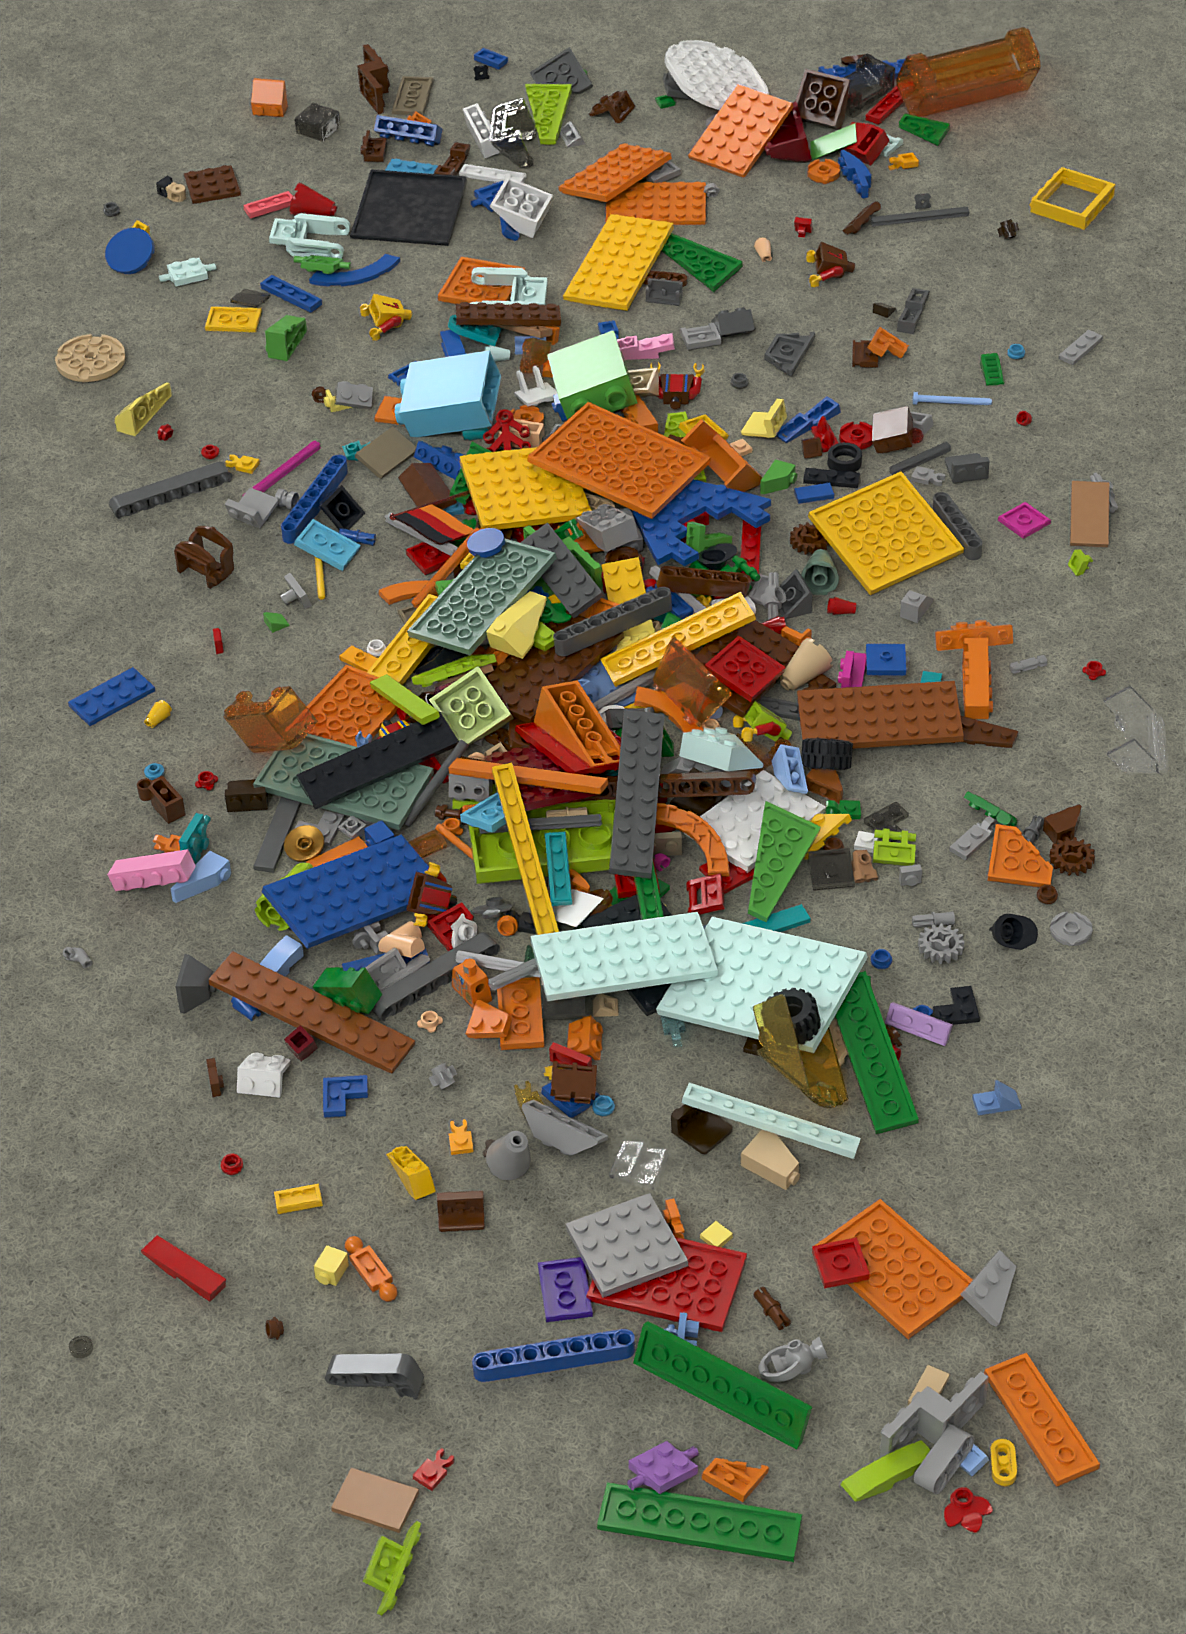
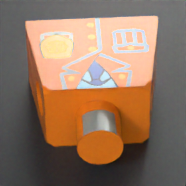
M466 959L463 963L453 968L452 987L473 1009L477 1000L485 1003L492 1001L488 977L477 966L474 959Z

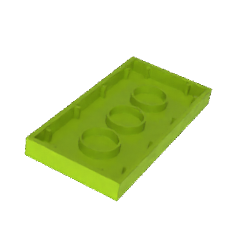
M603 799L556 804L526 811L528 819L545 818L548 810H562L565 807H586L587 815L600 814L602 817V825L597 827L531 831L544 877L548 876L545 833L566 832L569 870L574 869L579 874L609 870L615 800ZM468 824L477 884L521 879L509 832L481 834L478 827H472Z

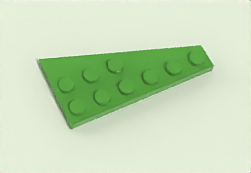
M765 801L747 913L764 922L768 921L821 829L820 826Z

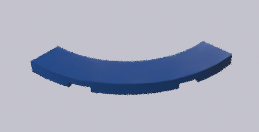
M384 254L379 260L369 266L347 272L324 274L322 271L317 270L309 279V283L320 286H349L368 282L392 270L400 262V257Z

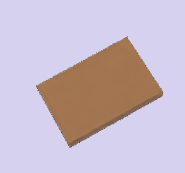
M351 1468L331 1509L332 1512L400 1533L416 1501L419 1489Z

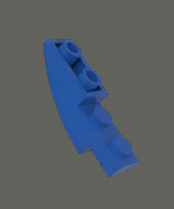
M841 150L838 164L839 167H842V175L846 176L848 181L852 180L853 185L856 184V193L860 194L862 199L868 198V190L871 188V174L857 157L845 150Z

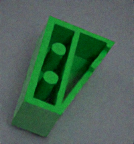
M326 967L313 985L315 992L332 999L333 1002L342 1007L350 1008L354 1012L369 1014L383 994L366 968L355 971L353 967H350L347 971H343L342 967Z

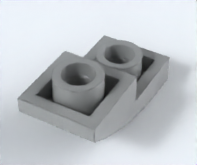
M350 816L338 826V830L354 839L358 836H364V828L375 823Z

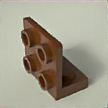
M626 90L622 92L616 91L611 96L605 95L599 99L600 102L592 107L593 110L589 113V116L609 111L615 123H621L636 106Z

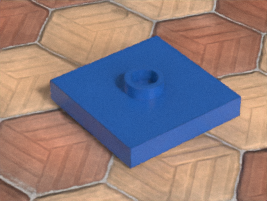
M866 644L867 675L906 676L905 644Z

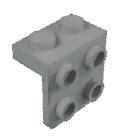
M249 488L239 503L228 499L224 505L232 518L260 529L279 501L276 497Z

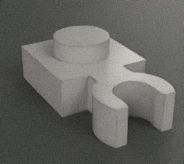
M920 466L915 468L911 476V481L926 485L932 482L936 486H942V480H945V474H934V470Z

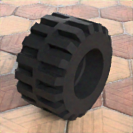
M806 738L802 740V764L808 768L847 770L851 768L853 743L838 739Z
M786 988L782 989L781 992L773 993V997L769 996L767 1002L763 1004L762 1016L767 1035L771 1041L774 1040L775 1044H782L783 1047L788 1045L796 1047L797 1044L803 1045L805 1041H811L813 1035L818 1034L821 1020L816 1000L812 997L811 993H805V990L801 988L799 990H796V988L787 990Z

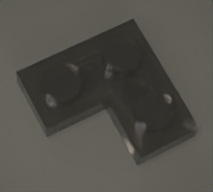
M894 802L865 817L864 823L873 832L875 830H883V828L901 832L902 830L896 824L908 818L909 813L898 802ZM889 839V842H895V843H896V842L900 841V840H892V839Z

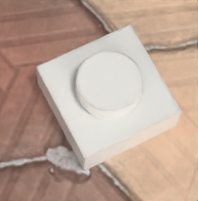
M859 831L854 849L867 850V852L873 853L874 840L878 841L879 838H874L873 833Z

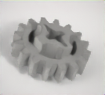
M940 923L939 927L932 924L931 929L925 927L924 933L920 932L918 939L919 953H924V959L930 957L931 963L938 960L939 964H942L946 960L949 964L951 959L958 960V955L963 954V934H958V929L951 930V925H948L947 928L943 927L942 923Z

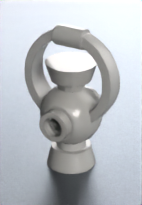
M820 1336L814 1339L810 1346L795 1339L790 1341L788 1345L779 1346L768 1352L758 1365V1370L762 1379L770 1382H784L796 1377L798 1374L810 1372L814 1358H818V1360L828 1359ZM770 1361H773L777 1373H769L767 1365Z

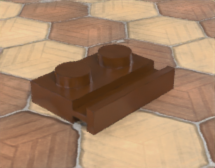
M853 340L852 367L860 365V367L878 368V355L872 353L867 348L871 340H861V342Z

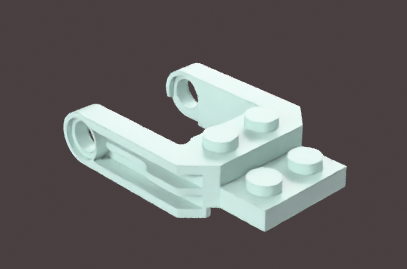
M303 213L294 216L293 220L275 218L269 243L286 245V251L292 256L308 257L310 255L342 258L344 248L341 245L329 243V241L306 239L307 233L347 235L350 230V222L340 217ZM342 224L346 227V229L341 230L337 227V225ZM337 249L339 254H333L331 250Z
M476 267L472 270L471 280L477 285L512 286L511 301H482L484 303H503L508 305L513 303L545 305L548 284L546 277H529L523 268Z

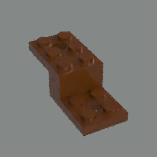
M369 44L362 45L364 64L357 65L359 90L376 113L382 114L385 107L382 94L389 93L390 87L387 75L389 68Z

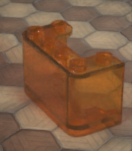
M290 686L275 688L271 692V697L265 702H253L251 700L253 694L250 691H241L236 695V700L232 705H229L224 710L223 716L252 753L293 749L303 741L318 722Z

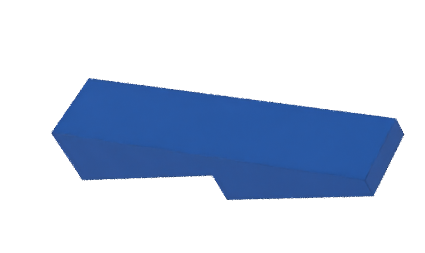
M826 396L804 415L800 412L779 429L776 437L785 443L792 441L811 430V427L817 426L822 416L829 420L840 414L839 404Z

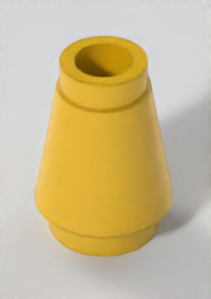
M163 700L155 702L144 720L145 725L151 726V728L157 726L170 716L171 706Z

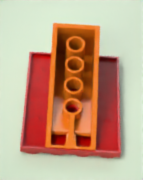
M578 680L543 686L534 722L516 725L515 731L528 744L531 743L540 753L545 754L558 767L560 766L567 773L587 775L588 773H603L606 770H618L621 737L607 727Z

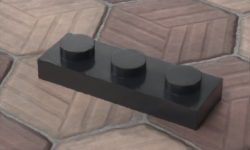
M805 468L803 483L815 485L830 483L831 486L858 488L860 473Z

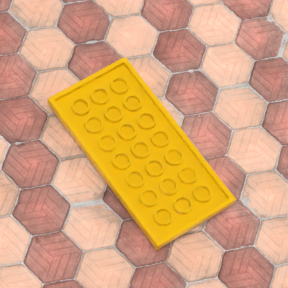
M611 214L565 291L563 300L627 311L674 229L673 223Z

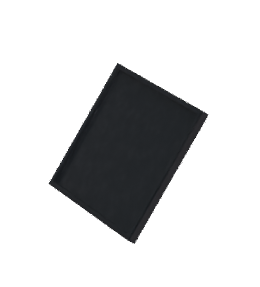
M370 169L350 238L448 246L466 187L467 176Z

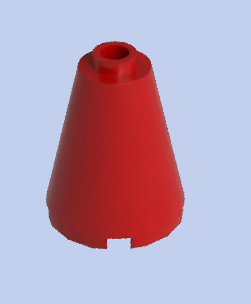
M299 182L295 187L297 192L292 196L290 203V215L296 216L303 213L335 216L337 206H335L334 201Z

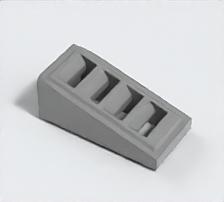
M910 411L913 418V430L925 435L934 426L932 415Z

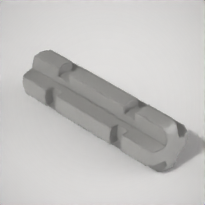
M1040 655L1036 659L1032 657L1020 660V663L1018 661L1012 662L1010 664V671L1016 674L1020 673L1021 670L1024 672L1038 668L1037 666H1046L1047 658L1045 655Z

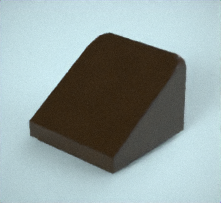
M884 303L873 304V313L886 318L896 310L895 307Z

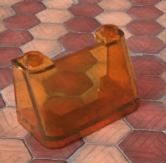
M676 637L669 642L652 678L654 681L652 686L659 692L663 691L685 714L683 718L690 725L695 723L699 728L733 694Z

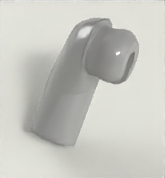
M64 948L63 956L68 961L80 962L83 968L92 965V961L82 948Z

